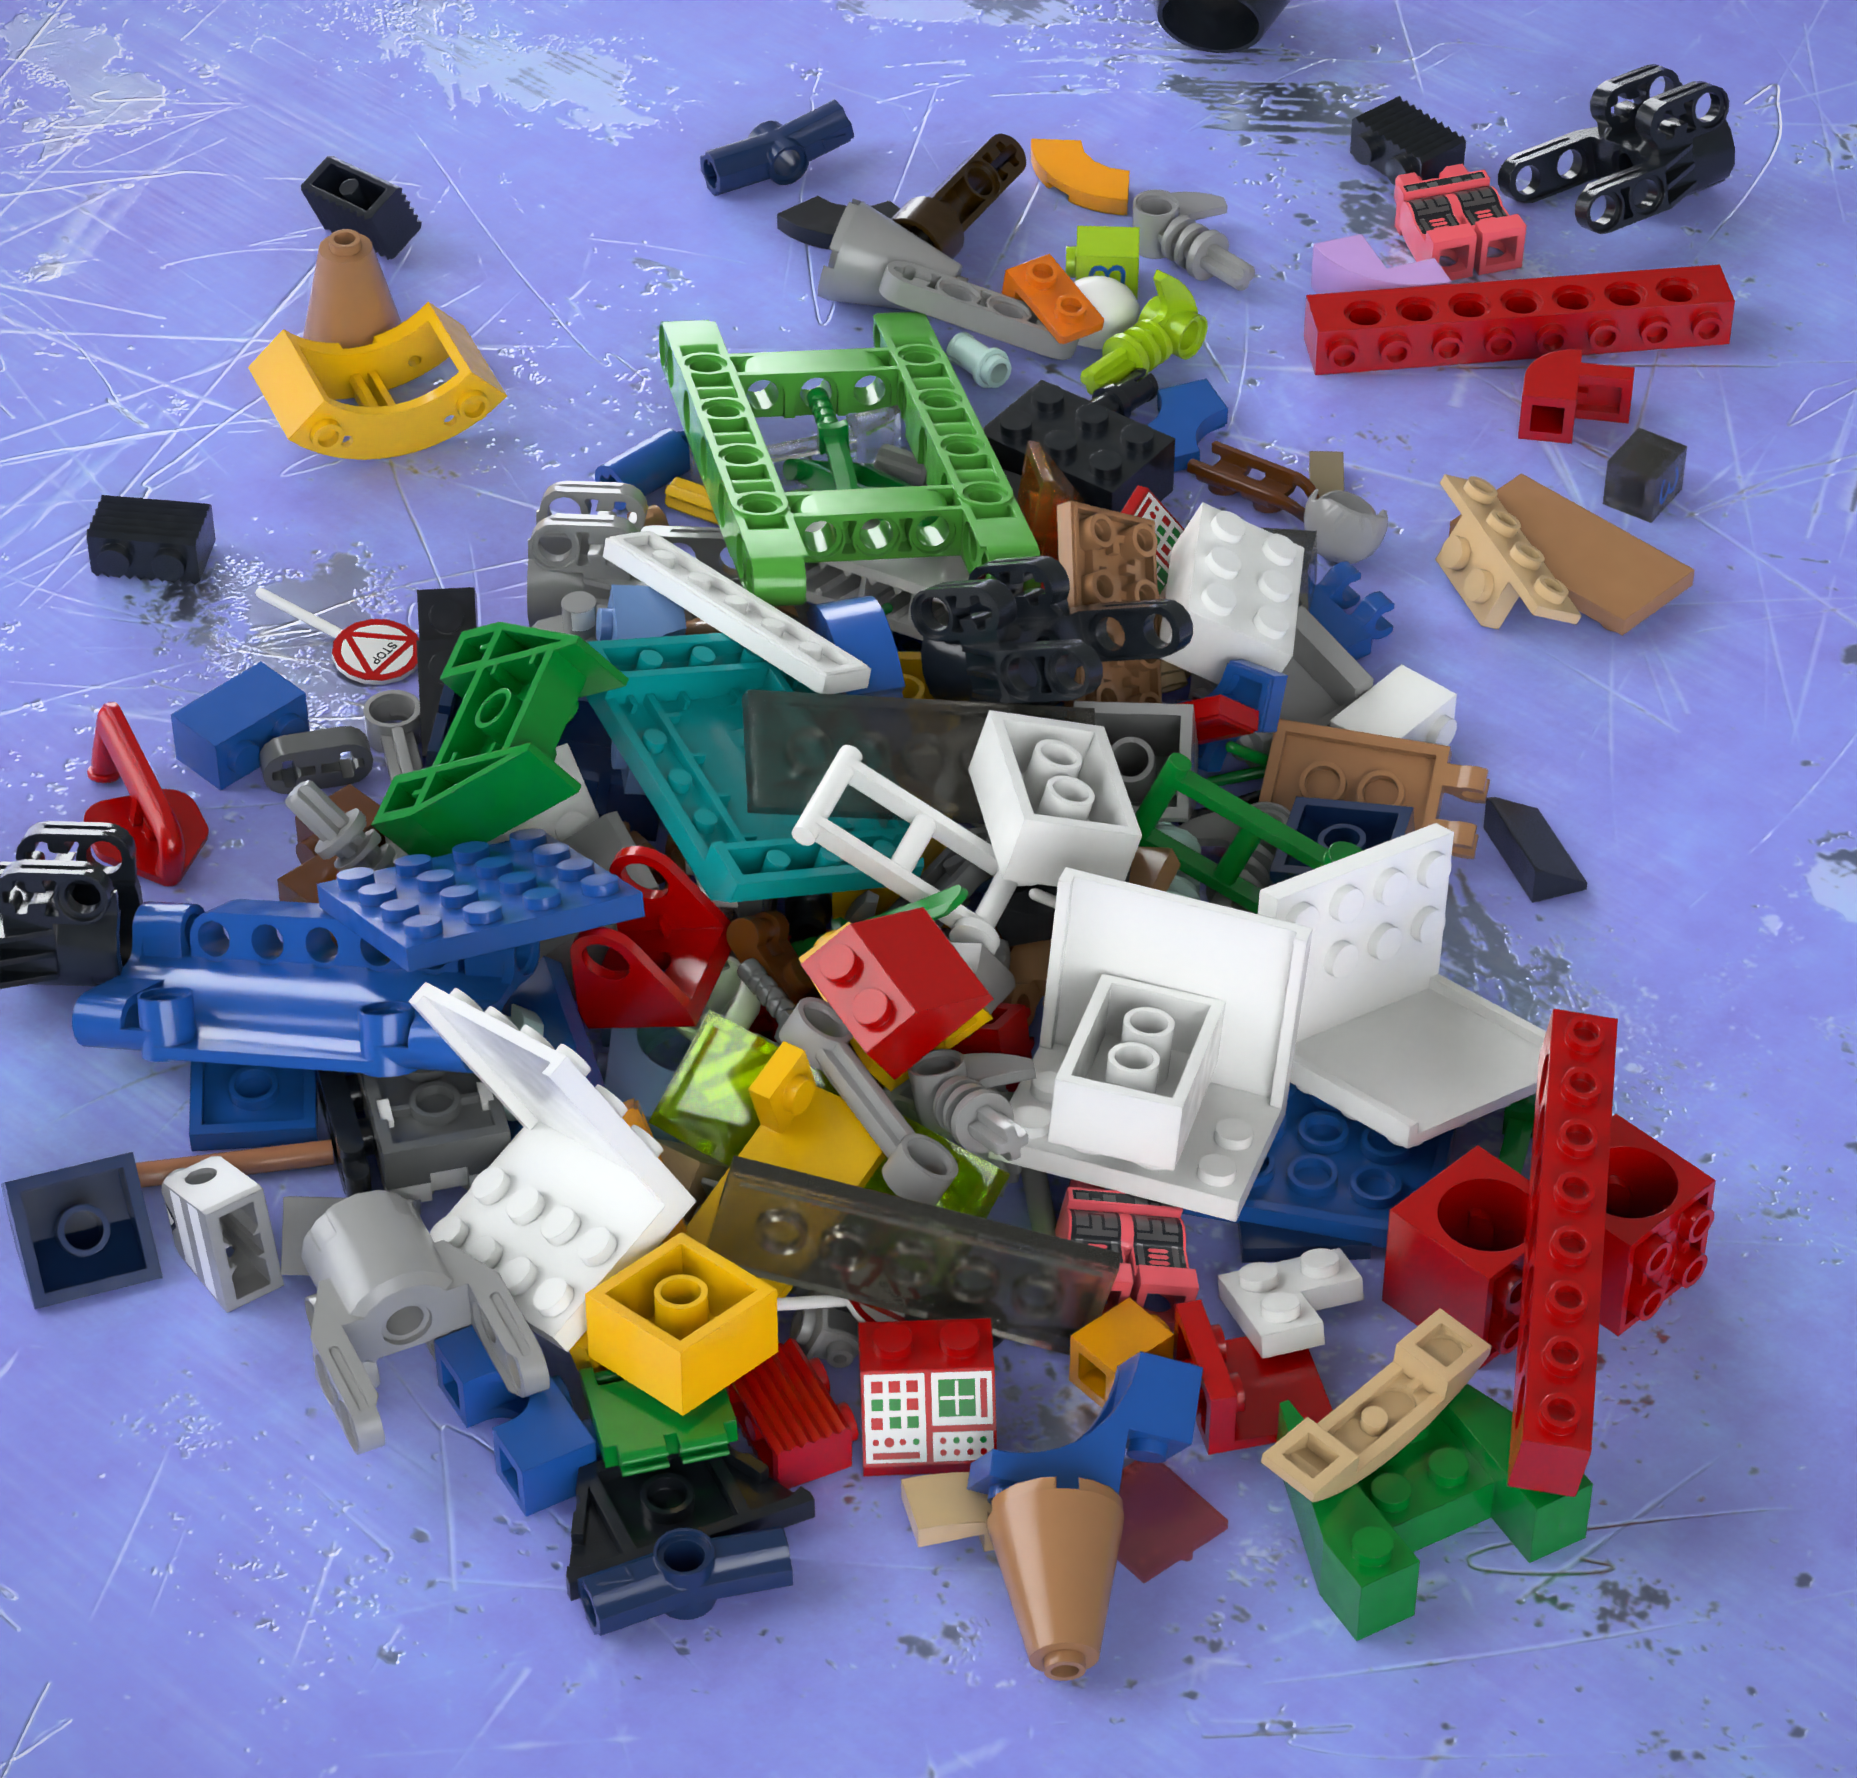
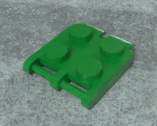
M592 1366L579 1369L582 1392L594 1426L605 1468L618 1466L623 1477L669 1468L670 1464L667 1457L672 1454L679 1453L683 1465L730 1455L727 1444L738 1441L737 1421L726 1388L682 1416L611 1370L594 1373Z

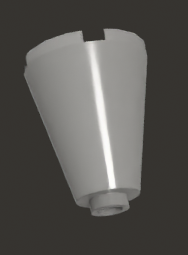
M852 199V203L849 202L833 236L829 248L832 250L828 267L823 266L817 296L829 301L910 310L888 301L879 292V286L886 266L889 262L895 260L911 262L968 282V278L960 276L962 271L960 263L865 202Z

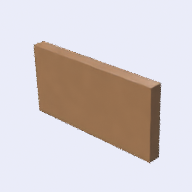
M1522 473L1497 489V498L1507 512L1520 522V530L1530 544L1543 554L1545 558L1544 563L1555 579L1566 586L1569 591L1568 597L1578 611L1599 622L1609 631L1623 636L1693 585L1695 570ZM1462 514L1450 521L1449 536Z
M1074 501L1057 505L1059 562L1066 570L1069 578L1070 591L1067 597L1069 608L1095 603L1160 599L1157 588L1156 562L1158 541L1155 534L1154 520ZM1156 614L1153 622L1155 632L1159 637V615ZM1108 617L1106 627L1109 637L1117 645L1123 646L1125 633L1122 626L1114 618ZM1162 659L1101 662L1103 678L1100 686L1094 692L1081 698L1064 701V721L1073 722L1074 701L1162 703L1160 665ZM1083 666L1076 668L1074 681L1078 684H1083L1085 671Z

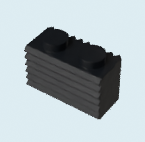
M1401 96L1352 119L1350 153L1360 164H1368L1388 177L1393 185H1395V179L1398 175L1415 172L1422 180L1439 178V173L1446 166L1464 165L1466 149L1464 136L1459 137L1457 132H1452L1449 126L1445 128L1442 122L1437 123L1436 119H1431L1428 113L1424 115L1421 109L1417 110L1414 104L1410 106L1407 100L1403 102Z
M327 156L301 184L302 193L325 230L330 229L331 233L342 229L354 230L368 237L372 242L375 253L378 252L380 256L385 255L387 260L395 258L421 229L422 222L417 220L418 215L414 213V208L410 207V201L406 200V195L402 193L401 187L334 156Z
M101 495V502H98V508L95 509V515H93L86 535L91 572L96 576L103 573L107 577L114 576L118 578L125 575L129 579L136 576L140 580L146 576L151 581L157 577L162 582L165 580L174 583L180 580L184 584L190 580L196 585L201 580L216 540L212 505Z

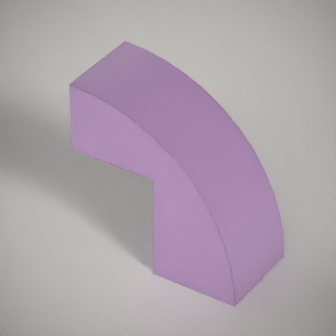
M1362 234L1313 244L1311 287L1317 294L1447 285L1452 282L1435 258L1386 268Z

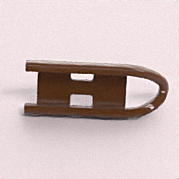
M1218 441L1212 443V453L1220 455V460L1216 464L1211 466L1193 458L1188 462L1187 472L1196 475L1198 481L1208 484V489L1213 494L1229 496L1240 492L1242 498L1252 501L1253 507L1259 512L1277 513L1284 510L1304 523L1305 508L1288 497L1294 492L1296 486L1305 492L1307 498L1316 489L1313 483L1301 473ZM1253 468L1264 472L1265 478L1259 481L1247 475Z

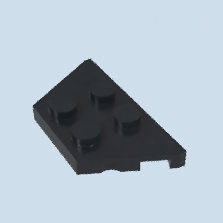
M727 1444L730 1455L683 1465L679 1453L672 1454L667 1457L670 1464L669 1468L626 1477L622 1476L618 1466L605 1468L603 1460L579 1467L576 1486L577 1504L576 1511L573 1513L571 1529L572 1547L570 1564L567 1566L566 1571L567 1594L571 1601L580 1598L578 1594V1578L653 1553L657 1540L668 1531L677 1528H693L702 1531L710 1538L777 1526L785 1528L814 1518L815 1499L811 1492L802 1486L795 1492H792L769 1477L768 1465L749 1453H741L734 1450L730 1444Z

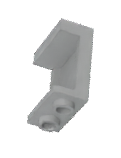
M1303 605L1298 607L1293 657L1282 671L1283 674L1288 675L1279 719L1329 727L1332 718L1373 687L1374 679ZM1192 673L1188 699L1204 698L1218 684ZM1253 732V734L1242 736L1236 743L1269 755L1274 732ZM1232 754L1237 760H1244L1250 768L1260 766Z

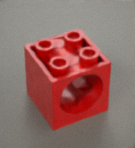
M1616 1113L1612 1116L1599 1323L1619 1336L1637 1321L1650 1319L1659 1310L1665 1299L1681 1287L1689 1288L1703 1274L1708 1261L1705 1255L1708 1230L1714 1220L1712 1204L1716 1180Z
M1479 1145L1475 1146L1390 1209L1382 1301L1417 1326L1441 1308L1490 1344V1355L1478 1370L1500 1353L1506 1355L1518 1346L1530 1180Z

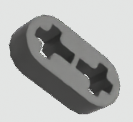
M339 726L279 736L267 742L259 755L260 767L266 786L280 794H289L299 783L307 780L313 781L320 789L353 784L365 778L373 767V757L366 734L352 726ZM350 751V758L340 759V753ZM292 761V767L282 769V762Z

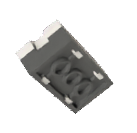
M417 1070L413 1073L396 1077H371L363 1073H355L360 1084L365 1117L369 1118L373 1132L375 1157L384 1191L399 1194L404 1199L427 1202L433 1200L432 1194L436 1190L458 1186L469 1190L475 1178L483 1170L487 1169L511 1142L510 1129L503 1104L475 1073Z

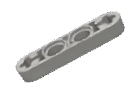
M900 260L889 262L879 286L881 295L894 304L1057 360L1072 358L1079 339L1067 344H1059L1028 305L1021 300L911 262Z

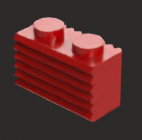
M789 1338L784 1344L778 1342V1353L725 1387L736 1417L737 1427L741 1429L743 1437H746L748 1446L752 1447L754 1456H757L760 1461L769 1466V1477L782 1486L790 1489L852 1466V1442L858 1440L859 1436L853 1412L846 1402L835 1404L830 1396V1382L824 1365L818 1357L808 1360L795 1339Z

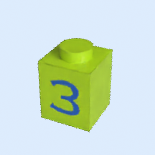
M1077 226V246H1066L1065 273L1070 278H1076V280L1088 276L1114 278L1126 285L1133 292L1136 300H1138L1140 227Z

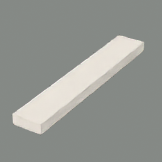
M653 531L622 534L605 539L603 552L605 559L821 696L868 688L871 668Z

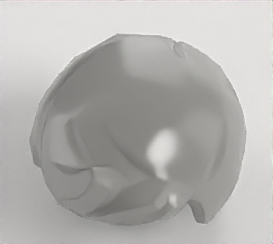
M1315 489L1306 502L1304 512L1305 535L1313 551L1329 561L1336 563L1347 561L1350 564L1357 563L1373 555L1387 532V511L1383 509L1376 515L1372 506L1363 498L1347 491L1334 490L1317 499L1319 489Z

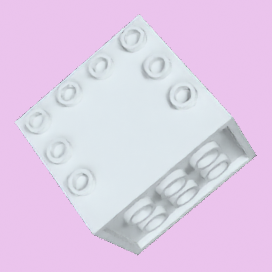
M1437 823L1261 889L1259 893L1258 915L1313 928L1290 1083L1296 1085L1301 1092L1313 1095L1340 1110L1345 1117L1357 1120L1384 1135L1391 1143L1407 1149L1418 1146L1424 1141L1454 1128L1462 1127L1470 1121L1498 1109L1508 1107L1516 1101L1535 1094L1539 1054L1546 1034L1545 1030L1439 974L1443 930L1446 923L1445 911L1448 883L1452 868L1451 855L1454 832Z
M1065 867L1058 880L1040 1044L1033 1057L1036 1079L1020 1081L1009 1102L1013 1109L1014 1122L1026 1130L1028 1134V1144L1021 1148V1157L1016 1160L1007 1161L1001 1155H996L992 1151L989 1152L988 1158L1236 1222L1285 1116L1313 928ZM1102 973L1226 1001L1218 1062L1174 1171L1157 1167H1142L1131 1161L1097 1153H1082L1075 1151L1071 1147L1048 1142L1055 1078Z
M425 982L408 1002L523 1126L493 1163L475 1178L471 1188L446 1217L439 1220L433 1226L430 1235L434 1243L445 1240L497 1271L505 1282L530 1329L568 1352L587 1330L585 1293L656 1249L697 1201L658 1158L663 1152L662 1146L645 1130L637 1125L630 1127L622 1118L628 1111L626 1106L605 1087L599 1084L594 1087L586 1076L590 1073L591 1068L575 1051L564 1044H560L555 1050L540 1033L528 1025H524L519 1031L500 1011L489 1006L484 1012L473 999L457 988H454L448 994Z

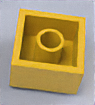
M683 1232L585 1293L588 1356L682 1416L778 1353L777 1289Z

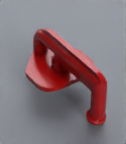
M107 702L103 704L97 715L91 766L87 770V775L89 779L97 783H111L122 778L130 795L99 801L91 805L85 812L83 822L112 823L126 829L134 838L137 848V875L163 886H175L182 880L206 843L209 833L208 825L196 802L189 795L178 790L161 788L120 706L116 702ZM100 841L91 845L95 855L101 861L113 866H117L122 862L121 853L113 844Z

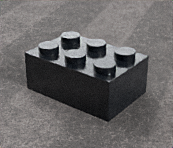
M1040 380L983 427L1002 469L1080 494L1082 504L1121 512L1137 485L1149 488L1160 502L1173 491L1175 438L1044 380Z

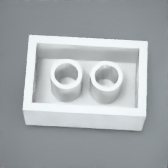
M1202 502L1172 548L1165 599L1177 601L1188 611L1193 622V636L1190 643L1184 649L1160 659L1216 684L1220 683L1227 663H1230V660L1244 659L1282 673L1293 657L1304 547L1293 543L1289 538L1281 534H1273L1250 524L1232 512L1221 511ZM1162 616L1159 638L1166 643H1170L1172 629L1166 618Z
M989 710L968 770L1002 880L1014 881L1025 886L1040 884L1058 887V880L1065 867L1125 882L1142 838V833L1104 726Z
M1102 973L1055 1078L1048 1142L1071 1147L1075 1151L1082 1153H1097L1131 1161L1142 1167H1157L1174 1171L1218 1062L1226 1001Z

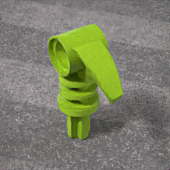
M1158 269L1156 270L1153 280L1158 295L1150 299L1144 306L1138 322L1123 333H1117L1107 339L1102 348V358L1081 372L1080 381L1086 385L1089 394L1093 395L1095 390L1105 384L1118 383L1137 368L1146 369V374L1139 378L1138 382L1145 378L1148 372L1169 359L1171 354L1187 360L1198 352L1205 340L1208 323L1204 316L1198 314L1195 299L1181 281Z

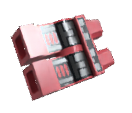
M1463 164L1446 166L1439 173V178L1422 180L1420 176L1413 172L1398 175L1395 179L1394 199L1396 202V216L1394 227L1399 235L1403 236L1416 262L1435 258L1439 263L1440 256L1453 259L1456 262L1455 264L1441 266L1451 281L1473 277V268L1478 275L1521 268L1527 226L1519 214H1508L1502 205L1497 190L1493 186H1489L1490 177L1485 169L1469 172ZM1488 247L1497 248L1504 254L1499 257H1487Z
M1070 1179L1055 1228L1056 1243L1058 1244L1062 1323L1087 1325L1130 1297L1150 1315L1154 1314L1160 1317L1168 1325L1171 1332H1174L1175 1304L1196 1300L1199 1291L1196 1269L1189 1268L1187 1258L1186 1231L1184 1222L1181 1219L1183 1208L1119 1191L1105 1190L1103 1187ZM1083 1288L1098 1290L1106 1297L1108 1303L1101 1307H1091L1082 1304L1079 1301ZM1147 1294H1159L1169 1301L1171 1309L1165 1312H1155L1144 1308Z

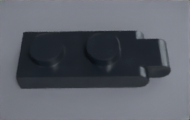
M316 1070L319 1102L329 1139H332L333 1154L343 1191L347 1198L357 1193L372 1191L370 1168L366 1156L375 1155V1144L369 1118L357 1119L356 1113L363 1111V1100L358 1077L356 1074L346 1076L345 1072Z

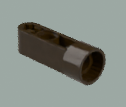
M994 135L965 159L928 197L920 196L910 199L891 220L954 259L963 247L964 232L1024 171L1026 155L1023 148L1009 135Z

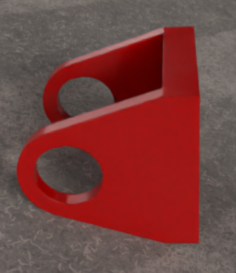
M644 846L623 848L615 855L609 872L617 875L620 879L643 893L645 917L616 923L617 931L606 927H598L581 931L576 935L570 948V958L578 1011L588 1029L696 1027L732 950L727 942L726 935L731 922L668 856ZM629 864H643L652 867L661 873L667 881L668 887L662 890L645 888L630 878L625 866ZM604 945L609 947L601 965L589 956L587 946Z

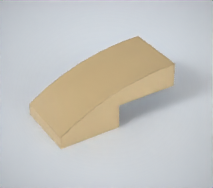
M969 1472L930 1474L901 1479V1498L918 1548L979 1536L984 1552L994 1550L987 1528V1512H992V1504L988 1503L987 1494L967 1490Z

